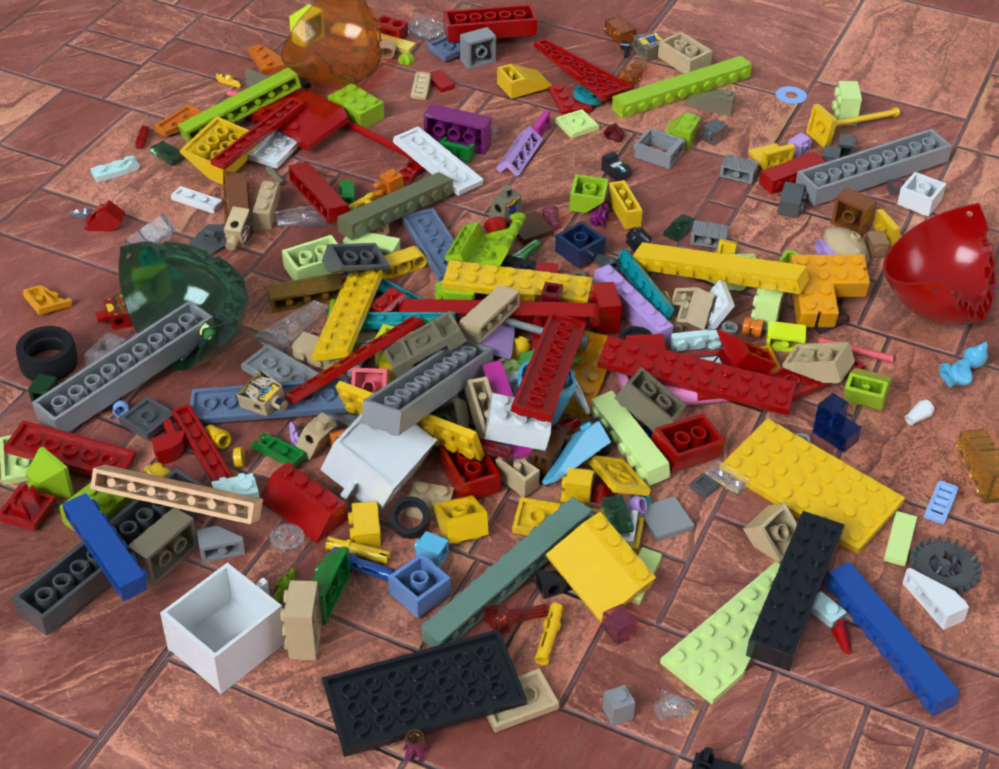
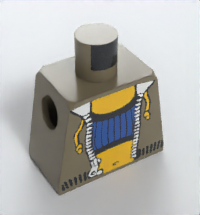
M656 32L634 35L633 49L645 62L652 61L658 58L659 41L663 40V38Z
M503 185L501 192L492 199L490 218L502 216L508 221L512 219L511 214L523 213L520 193L512 190L510 185Z

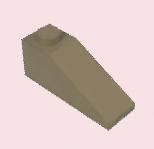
M719 89L691 95L685 103V107L731 116L735 108L737 92Z

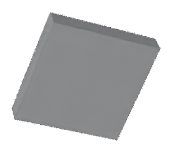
M675 496L651 503L647 506V512L640 516L644 517V524L656 542L694 530L693 522Z

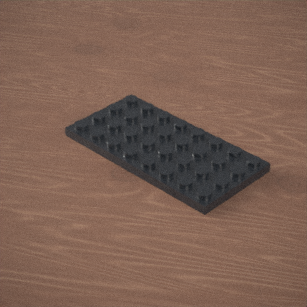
M499 629L322 677L344 757L405 740L406 733L411 729H419L423 734H427L527 705L526 695Z

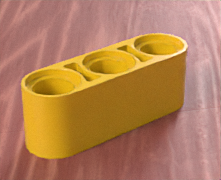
M417 246L384 255L390 268L382 270L383 278L388 280L421 269L427 264V258Z

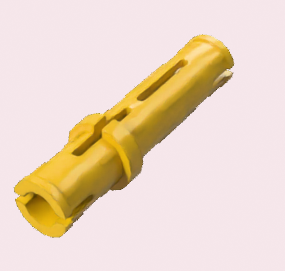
M328 536L327 540L329 542H326L325 545L326 550L345 546L348 547L349 554L353 552L357 557L385 564L389 563L388 558L391 557V551L354 543L351 539L342 540Z
M559 603L551 604L549 614L543 623L544 631L534 661L539 665H547L549 663L556 634L561 628L560 620L564 608Z

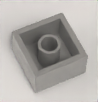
M488 27L460 34V61L468 70L495 63L496 35Z

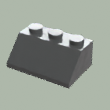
M376 243L328 244L322 259L328 273L366 272L367 270H385L390 268Z

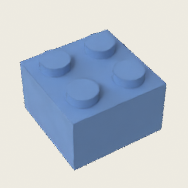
M422 553L388 576L389 594L417 618L423 616L451 595V578Z

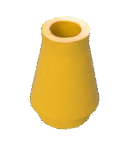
M213 425L205 427L216 448L225 449L230 445L231 436L228 431Z

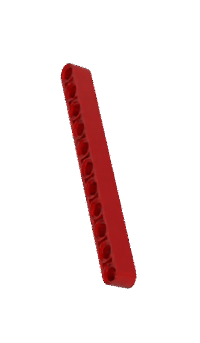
M403 299L398 312L451 311L456 313V322L459 325L461 318L466 316L482 300ZM520 301V307L508 318L544 327L550 312L587 321L586 328H595L599 325L601 309L595 303Z

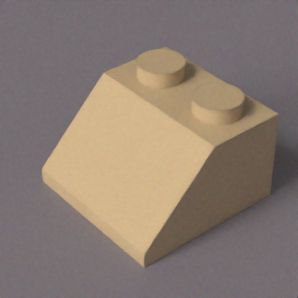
M781 503L767 506L743 530L753 547L775 561L781 562L797 523L786 504Z

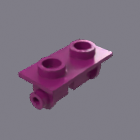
M605 199L602 204L592 209L591 225L602 224L603 228L606 227L608 211L610 210L608 200Z

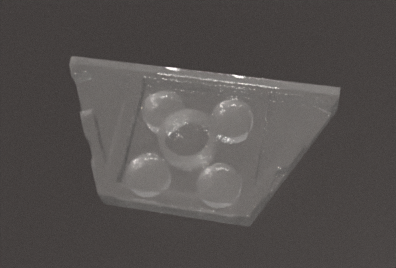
M415 12L413 13V18L408 27L409 35L429 43L446 36L442 22Z

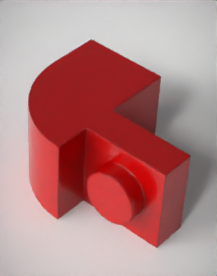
M171 419L163 420L165 435L151 438L156 460L163 465L177 461L186 451L184 431H178V427L173 426Z

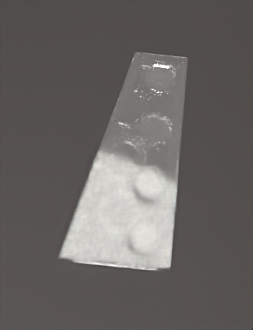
M313 300L257 333L255 341L264 345L269 344L286 354L303 331L308 333L329 313V306Z

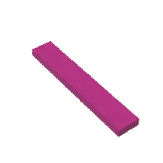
M501 360L482 364L484 376H487L492 393L514 397ZM508 444L509 448L513 451V460L531 456L532 448Z

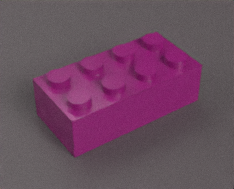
M430 104L424 112V131L438 143L444 137H448V142L465 146L476 143L473 149H476V153L483 155L491 146L492 117Z

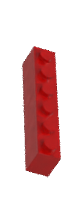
M308 162L289 165V181L328 224L337 223L338 216L350 211L348 203L335 192L334 188Z

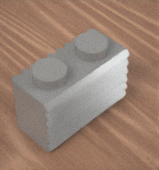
M727 154L721 165L720 177L752 184L757 174L759 162Z
M695 220L691 232L690 245L718 249L720 238L727 240L728 224L722 225L721 223L715 224L714 222L708 223L707 221Z

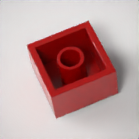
M592 283V291H589V301L599 305L601 309L599 325L595 327L596 333L602 335L619 334L622 305L615 283Z

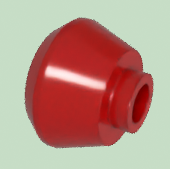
M502 216L490 218L485 221L484 228L488 233L506 229L507 220Z

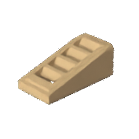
M416 72L411 99L426 100L431 86V73Z

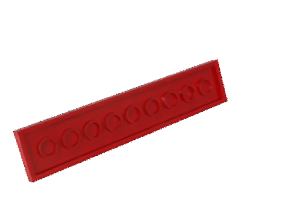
M550 312L515 395L510 412L516 413L519 416L536 418L542 422L552 421L586 329L587 321Z
M607 336L597 364L598 368L633 376L642 367L662 384L784 415L789 414L797 383L612 336Z

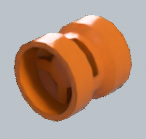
M745 316L742 334H751L754 337L760 338L764 320H752L751 317Z

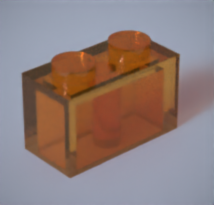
M621 15L605 20V33L621 46L622 40L633 43V36L637 35V29Z

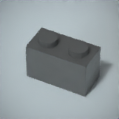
M785 182L777 215L798 218L799 212H803L807 192H804L805 185Z

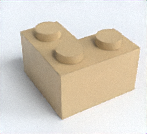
M698 287L675 288L671 304L679 309L676 323L691 330H704L713 304L714 295Z
M512 456L509 460L500 457L496 459L495 466L500 473V480L525 498L539 488L540 470L531 464V456L515 460L512 459Z

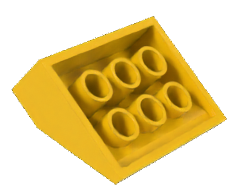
M216 116L180 150V153L208 179L223 185L226 171L236 172L249 160L248 155L258 145L225 170L211 165L212 158L249 131Z
M601 512L583 522L546 554L549 561L600 623L649 590L656 579L654 574Z

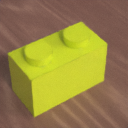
M768 322L766 346L770 345L772 350L791 353L796 344H805L806 325Z

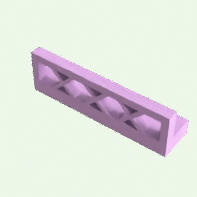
M528 126L519 133L496 169L501 173L508 168L517 177L543 139L531 126ZM531 136L536 140V142H532ZM525 145L529 146L530 151L526 150ZM519 153L523 155V159H520ZM512 162H515L517 164L518 170L512 164Z

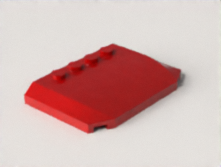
M303 87L265 107H260L257 111L245 117L248 121L256 124L258 121L264 120L291 98L305 102L306 108L276 131L294 139L297 146L306 151H310L349 122L342 106Z

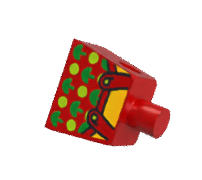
M131 290L105 299L103 301L105 310L95 312L98 323L109 321L111 328L114 330L143 325L140 310Z

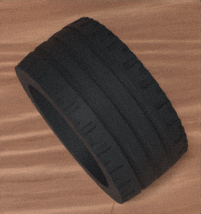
M41 326L34 328L22 335L16 345L19 367L23 375L31 381H34L38 374L57 377V381L70 375L78 363L74 339L71 333L62 327ZM47 350L61 351L51 357L34 358L35 355Z

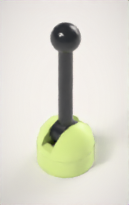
M205 323L200 329L201 337L184 356L179 358V361L186 363L188 356L203 339H211L217 332Z

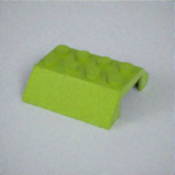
M521 212L511 214L512 223L508 229L485 234L479 222L463 225L444 256L445 260L448 262L452 260L500 266L526 219L525 214Z

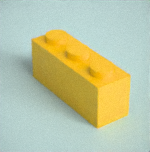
M625 180L609 183L607 200L624 229H632L635 226L641 227L643 210Z

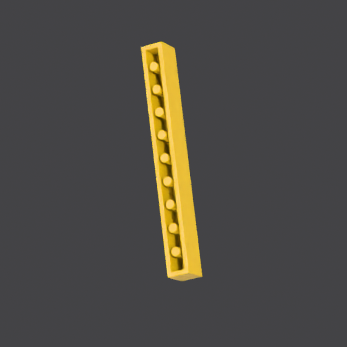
M644 242L641 243L633 254V257L644 271L718 282L722 280L729 284L801 294L809 281L805 265Z

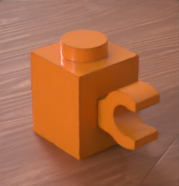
M393 168L380 174V182L373 184V187L378 189L374 191L377 197L383 194L388 195L404 187L403 176Z

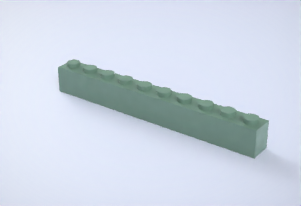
M571 497L567 502H563L558 510L553 514H549L544 522L538 527H534L524 539H520L515 547L509 552H505L480 577L473 579L466 589L458 592L454 599L447 605L442 606L431 619H427L420 627L422 641L430 647H435L461 639L535 574L537 570L549 561L546 554L583 522L591 518L592 510L574 497Z

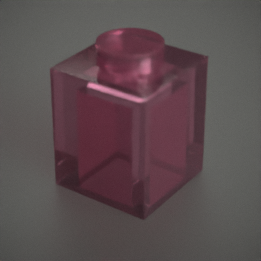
M623 604L603 612L602 627L616 645L621 642H627L635 636L637 622Z

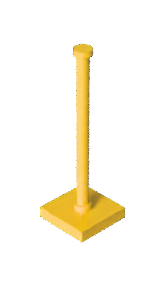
M814 104L806 133L824 148L825 145H831L836 127L890 116L898 117L900 109L894 107L892 110L837 120L820 104Z

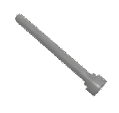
M507 318L502 323L537 334H541L544 327ZM583 335L578 349L586 350L589 336Z

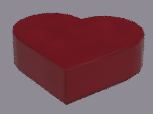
M617 123L608 126L603 132L607 139H613L615 142H621L625 137L624 132Z

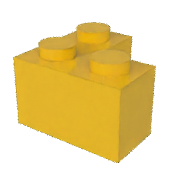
M568 468L567 475L562 477L561 488L565 490H562L560 502H567L571 497H574L590 508L595 471Z

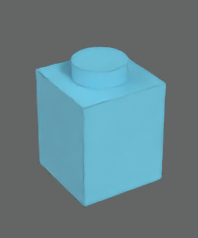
M425 531L423 536L415 542L414 550H416V556L422 553L440 568L449 554V540Z

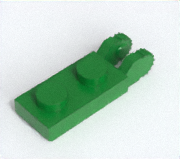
M262 433L259 436L261 442L254 440L251 443L252 448L256 452L263 453L283 465L289 462L297 468L307 459L305 451L266 433Z

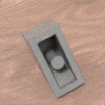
M220 526L196 530L202 563L245 555L243 538Z

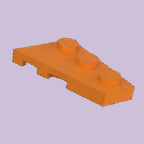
M262 44L247 47L249 55L264 75L282 71L287 67L292 68L289 61Z
M187 104L153 125L154 131L165 137L180 132L178 124L203 111Z

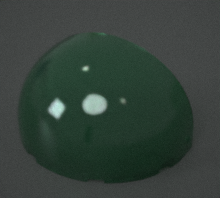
M142 241L120 246L118 269L120 289L126 311L137 334L189 300L213 316L215 325L202 329L200 345L188 356L187 362L181 363L178 359L169 365V368L184 371L203 365L220 355L233 342L245 319L248 289L245 287L244 278L230 263L219 256L215 258L207 254V250L179 242L164 241V244H153L152 241Z

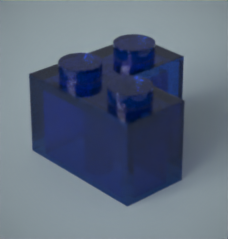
M831 393L818 404L812 433L845 453L859 441L862 427L846 417L849 402Z

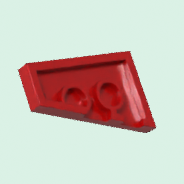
M564 84L549 86L548 92L561 115L581 109L586 113L593 112L591 105L576 100L573 97V91Z

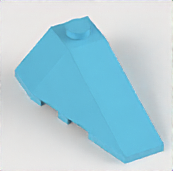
M588 421L579 426L581 430L572 436L542 480L544 485L556 482L567 474L568 468L574 469L611 442L600 421L594 423Z

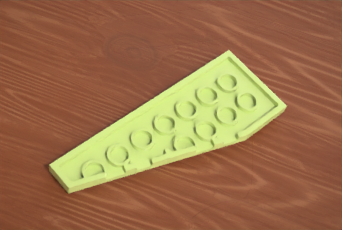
M778 562L773 563L661 657L660 664L712 705L743 678L745 670L752 658L746 656L748 641L780 564Z

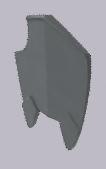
M208 224L190 242L184 254L186 255L194 250L203 252L200 261L209 258L226 244L225 224Z

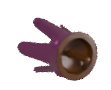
M411 729L405 735L406 744L403 751H405L407 746V762H410L413 750H416L420 762L424 761L423 746L428 751L424 743V734L419 729Z

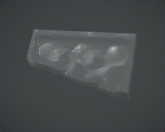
M312 205L274 212V218L278 226L333 225V223L328 224Z

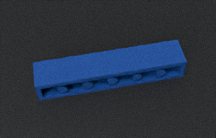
M84 493L63 503L66 519L122 601L124 602L148 590L146 584L148 575L143 567L139 568L135 555L133 553L129 554L127 544L123 539L119 540L116 528L114 526L110 527L106 514L104 512L100 513L96 500H91L88 494Z

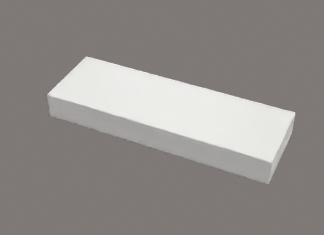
M182 186L171 194V200L213 214L224 205L222 199Z

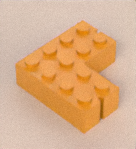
M864 254L791 255L789 263L805 265L809 281L801 294L792 293L797 324L814 327L818 313H821L817 324L818 327H835L839 315L836 297H866L870 280L868 270H866Z

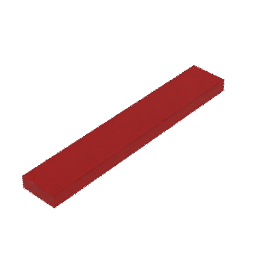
M190 403L171 410L172 417L180 430L184 431L185 439L210 481H217L221 477H234Z

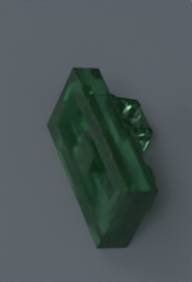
M682 214L664 230L663 236L679 242L692 230L696 219Z
M623 495L602 498L601 504L606 518L619 534L634 532V525Z

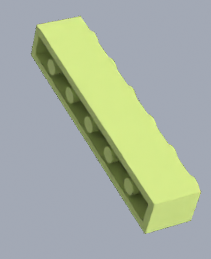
M609 391L591 399L592 408H590L593 418L599 417L611 435L612 443L615 442L617 444L619 452L627 457L630 467L636 469L639 477L648 486L669 478V462L630 412L615 399V393Z

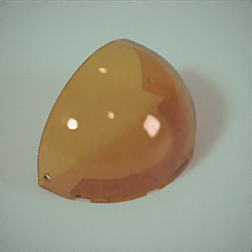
M365 0L315 1L288 35L281 53L282 62L297 73L301 79L325 88H342L349 84H356L369 77L378 68L382 55V49H380V42L382 41L380 28L372 7L369 8Z

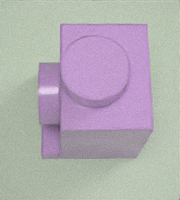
M799 133L788 140V144L792 143L795 146L793 158H798L808 153L812 145L811 138L803 133Z

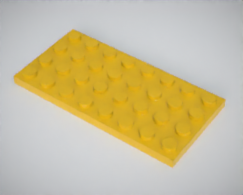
M768 418L720 465L719 470L774 504L785 503L791 514L800 519L802 512L806 511L845 524L840 544L856 554H859L905 500V497Z

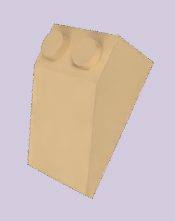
M849 342L796 344L782 366L785 369L822 383L837 384L842 382L855 360Z

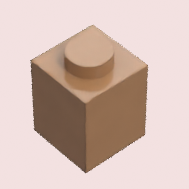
M866 232L864 242L869 250L870 258H885L890 244L885 232Z

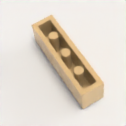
M499 285L459 321V327L465 338L480 344L520 307V291L503 285Z
M487 376L467 380L465 395L477 434L485 438L488 408L492 397ZM493 441V442H496V443H498V444H501V445H504V446H506V447H509L507 443H502V442ZM488 453L492 461L498 458V456Z

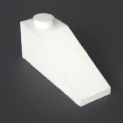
M911 568L906 569L903 585L943 630L965 621L969 606L956 591Z

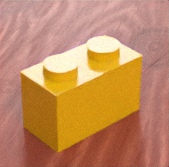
M377 501L352 503V512H348L349 525L354 527L349 528L350 539L358 544L381 547Z

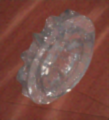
M294 524L280 525L270 534L271 545L276 550L281 549L283 552L291 550L293 552L294 548H300L301 543L304 542V532L299 526ZM290 534L291 539L285 542L284 539Z

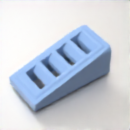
M941 480L938 481L924 518L944 525L956 498L958 487ZM931 510H935V511L941 512V513H943V515H942V514H939V513H936V512H934V511H931Z

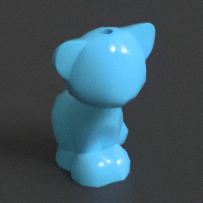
M984 342L980 345L966 348L963 352V359L958 360L952 365L949 363L939 364L940 376L950 388L955 385L967 386L972 382L973 374L971 368H980L986 363L988 359V343Z

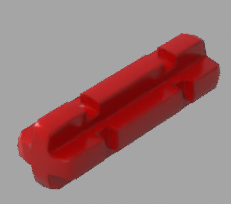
M141 126L135 141L137 149L144 148L150 132L149 126Z

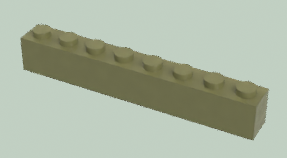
M437 172L338 216V232L353 240L452 195L453 179Z

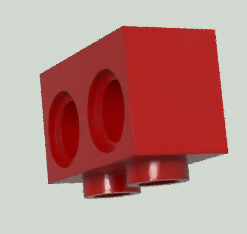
M381 15L373 22L374 32L405 39L408 36V22Z

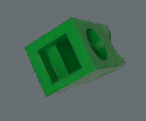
M351 180L341 181L339 183L340 194L338 195L349 205L355 202L354 182Z

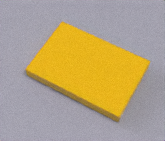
M592 455L587 459V463L613 493L649 496L651 491L649 486L623 458Z

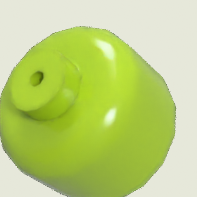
M403 53L399 56L398 62L401 65L408 66L414 63L415 59L411 53Z

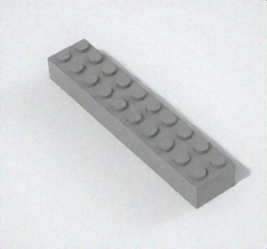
M929 129L797 172L796 184L805 185L806 199L816 206L836 199V196L846 187L858 192L885 183L888 180H894L946 163L949 160L952 145L934 130Z
M189 300L31 402L37 419L47 427L70 432L177 361L181 356H184L201 337L200 329L205 323L216 331L213 316ZM203 339V341L199 345H201L208 339Z
M467 340L460 347L451 351L447 346L364 399L361 423L368 425L371 429H380L388 432L390 435L399 436L465 389L467 380L483 376L482 364L493 362L494 348Z

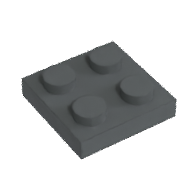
M147 396L120 416L119 422L148 441L164 429L163 420L171 419L173 422L174 418L169 408Z

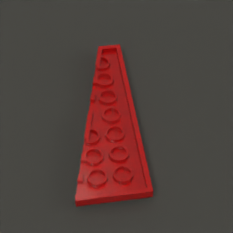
M545 38L534 42V47L602 101L634 90L632 84Z

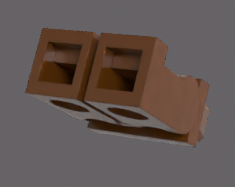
M562 426L558 430L551 429L546 450L533 449L531 464L540 470L539 484L544 485L542 480L570 441V429Z

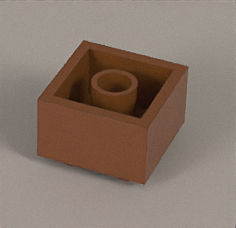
M846 187L836 196L831 224L855 231L862 237L871 229L877 200Z

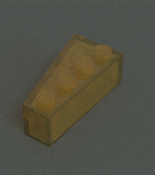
M984 429L960 431L959 438L956 440V449L960 451L963 463L970 472V478L977 486L978 494L982 497L985 504L999 502V448H994V441Z

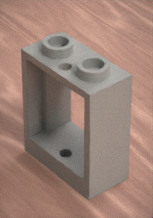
M649 128L634 143V157L670 169L683 154L685 139ZM651 144L666 149L668 151L663 152L648 146Z

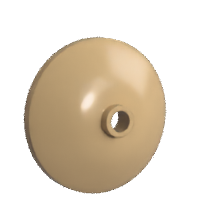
M838 226L829 227L824 232L826 243L837 255L864 254L866 264L870 261L869 250L857 232Z

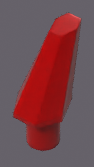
M837 620L836 626L831 631L842 651L850 654L849 632L845 629V621Z

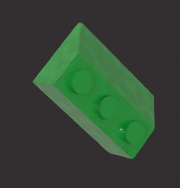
M345 546L325 555L322 562L317 564L313 579L309 580L317 581L321 621L324 625L327 624L351 576L349 550Z

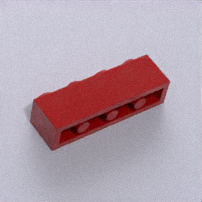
M815 152L762 170L759 185L771 195L783 191L785 182L796 183L798 171L825 163L826 161Z

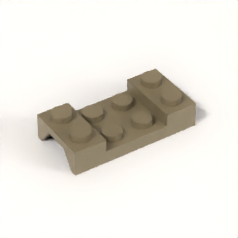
M448 311L382 350L391 365L392 371L398 378L414 368L413 364L440 351L443 347L447 346L451 351L460 347L467 340L451 311Z

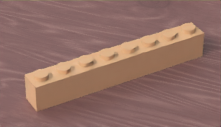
M109 465L93 468L90 486L92 490L247 524L260 520L263 503L261 498Z

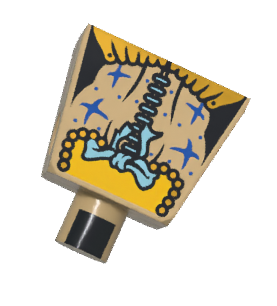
M260 370L236 394L241 408L264 416L270 415L275 409L284 411L288 406V401L285 400L281 384L263 370Z

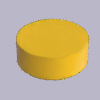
M235 447L233 450V461L237 468L245 467L246 459L243 447Z

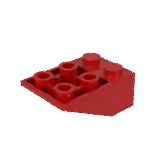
M720 329L716 330L720 338L719 341L725 349V354L731 362V366L761 374H767L775 367L776 363L770 351Z

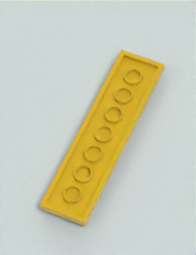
M449 260L442 281V289L490 294L499 285H503L512 289H534V300L541 301V292L545 282L563 284V302L588 303L593 278Z
M382 270L352 272L347 275L343 288L339 292L311 354L313 362L344 358L351 354L382 280Z
M339 381L335 386L343 404H346L344 408L351 414L357 413L361 415L363 400L374 394ZM430 414L416 423L430 436L437 439L434 444L435 446L441 444L451 452H459L469 459L474 458L479 461L485 455L476 431Z

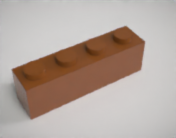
M228 171L225 173L223 183L225 225L233 206L246 209L251 207V202L249 201L250 191H248L249 181L246 179V174Z

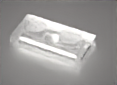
M718 459L705 470L707 476L736 496H739L749 486L751 479Z

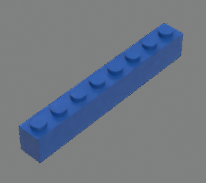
M851 562L829 570L825 583L827 590L836 597L840 606L850 614L853 622L859 625L867 639L873 642L880 655L891 664L894 672L899 674L905 681L908 689L914 692L922 706L928 709L932 716L956 706L960 691Z

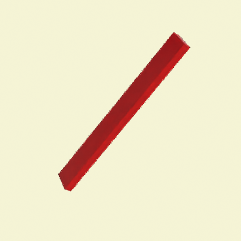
M291 98L212 158L211 165L223 170L227 169L306 108L305 102Z
M411 316L284 395L288 402L295 404L423 325L422 319Z

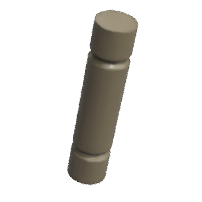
M270 166L265 167V172L278 182L279 185L284 186L286 184V181Z

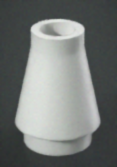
M926 399L918 401L905 416L906 422L909 425H914L931 417L934 412V406Z

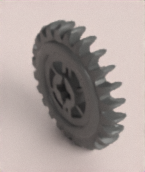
M932 536L928 544L923 539L921 545L917 543L916 547L912 549L909 558L911 569L956 591L957 594H962L963 591L968 592L970 588L976 587L982 574V563L980 561L977 562L978 555L971 557L973 549L965 552L966 543L959 548L958 539L952 545L950 544V537H947L945 543L942 542L941 536L938 537L936 543L933 541Z

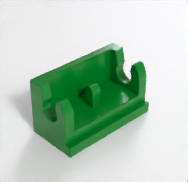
M444 137L439 142L454 156L464 162L470 163L476 154V149H473L476 143L465 146L448 142V137Z

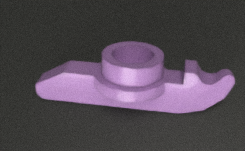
M290 422L291 445L295 446L302 432L298 431V427L293 422Z

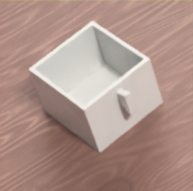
M361 413L333 443L320 470L344 488L341 493L343 499L346 500L352 494L361 502L377 501L379 515L422 466L437 439L430 436L416 424L399 436L390 435L388 432L380 429H371L368 425L361 423Z
M229 563L223 565L160 612L168 650L178 656L220 694H223L284 645L285 636L282 635L283 622L280 621L282 605L269 596L267 580L261 578L258 584L255 585Z

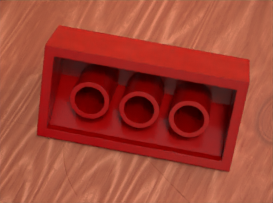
M289 462L272 473L259 497L263 499L265 506L316 543L320 542L347 520L346 502Z

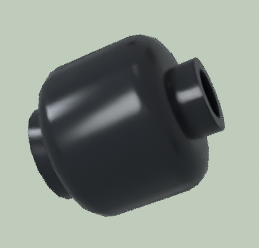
M635 226L626 234L627 238L625 241L636 252L642 242L650 243L652 238L642 227L636 228Z

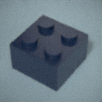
M581 221L556 234L555 252L577 268H581L594 261L597 254H605L606 237Z

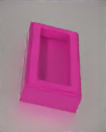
M544 110L533 125V129L540 137L550 125V111Z

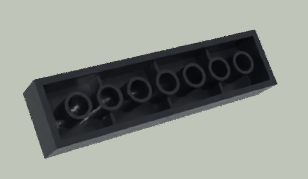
M806 511L802 512L749 638L746 656L790 672L828 571L841 542L845 524Z

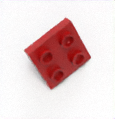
M24 483L22 487H17L0 510V522L36 531L56 504V496L39 492L34 485H31L29 488Z

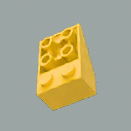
M514 64L497 67V84L511 99L543 91L552 86L538 70Z

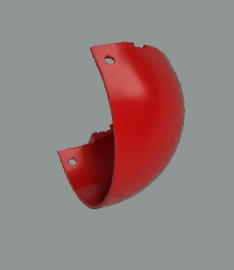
M980 203L954 208L921 222L897 240L888 251L883 263V270L887 281L898 299L916 315L943 325L971 324L980 322V320L988 316L995 294L991 291L992 284H995V260L992 243H989L987 239L989 228ZM967 212H972L973 216H968Z

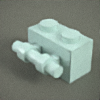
M239 473L235 477H221L219 480L211 482L212 488L259 498V491L253 473Z

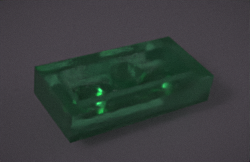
M165 141L150 147L152 154L172 166L185 159L178 149Z

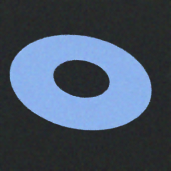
M782 87L776 91V96L779 100L790 104L801 103L807 98V94L796 87ZM795 92L798 96L796 98H788L785 96V93Z

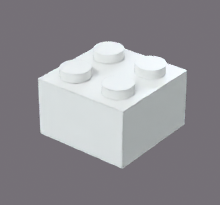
M914 172L901 187L897 205L929 217L942 201L946 183Z

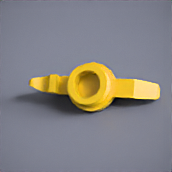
M216 74L219 82L238 88L242 87L239 81L234 80V76L225 74L224 77L222 74Z

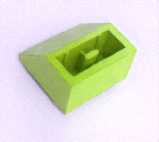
M854 368L850 372L844 388V401L883 410L893 377Z

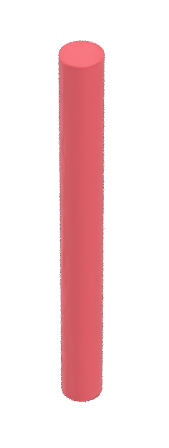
M822 337L818 341V343L838 342ZM850 345L852 353L893 362L894 355Z

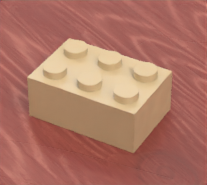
M683 32L659 41L658 58L682 73H688L711 65L713 51Z
M290 580L288 590H284V603L286 605L285 608H281L280 621L283 622L282 635L285 636L284 650H288L289 659L316 660L322 626L317 581Z

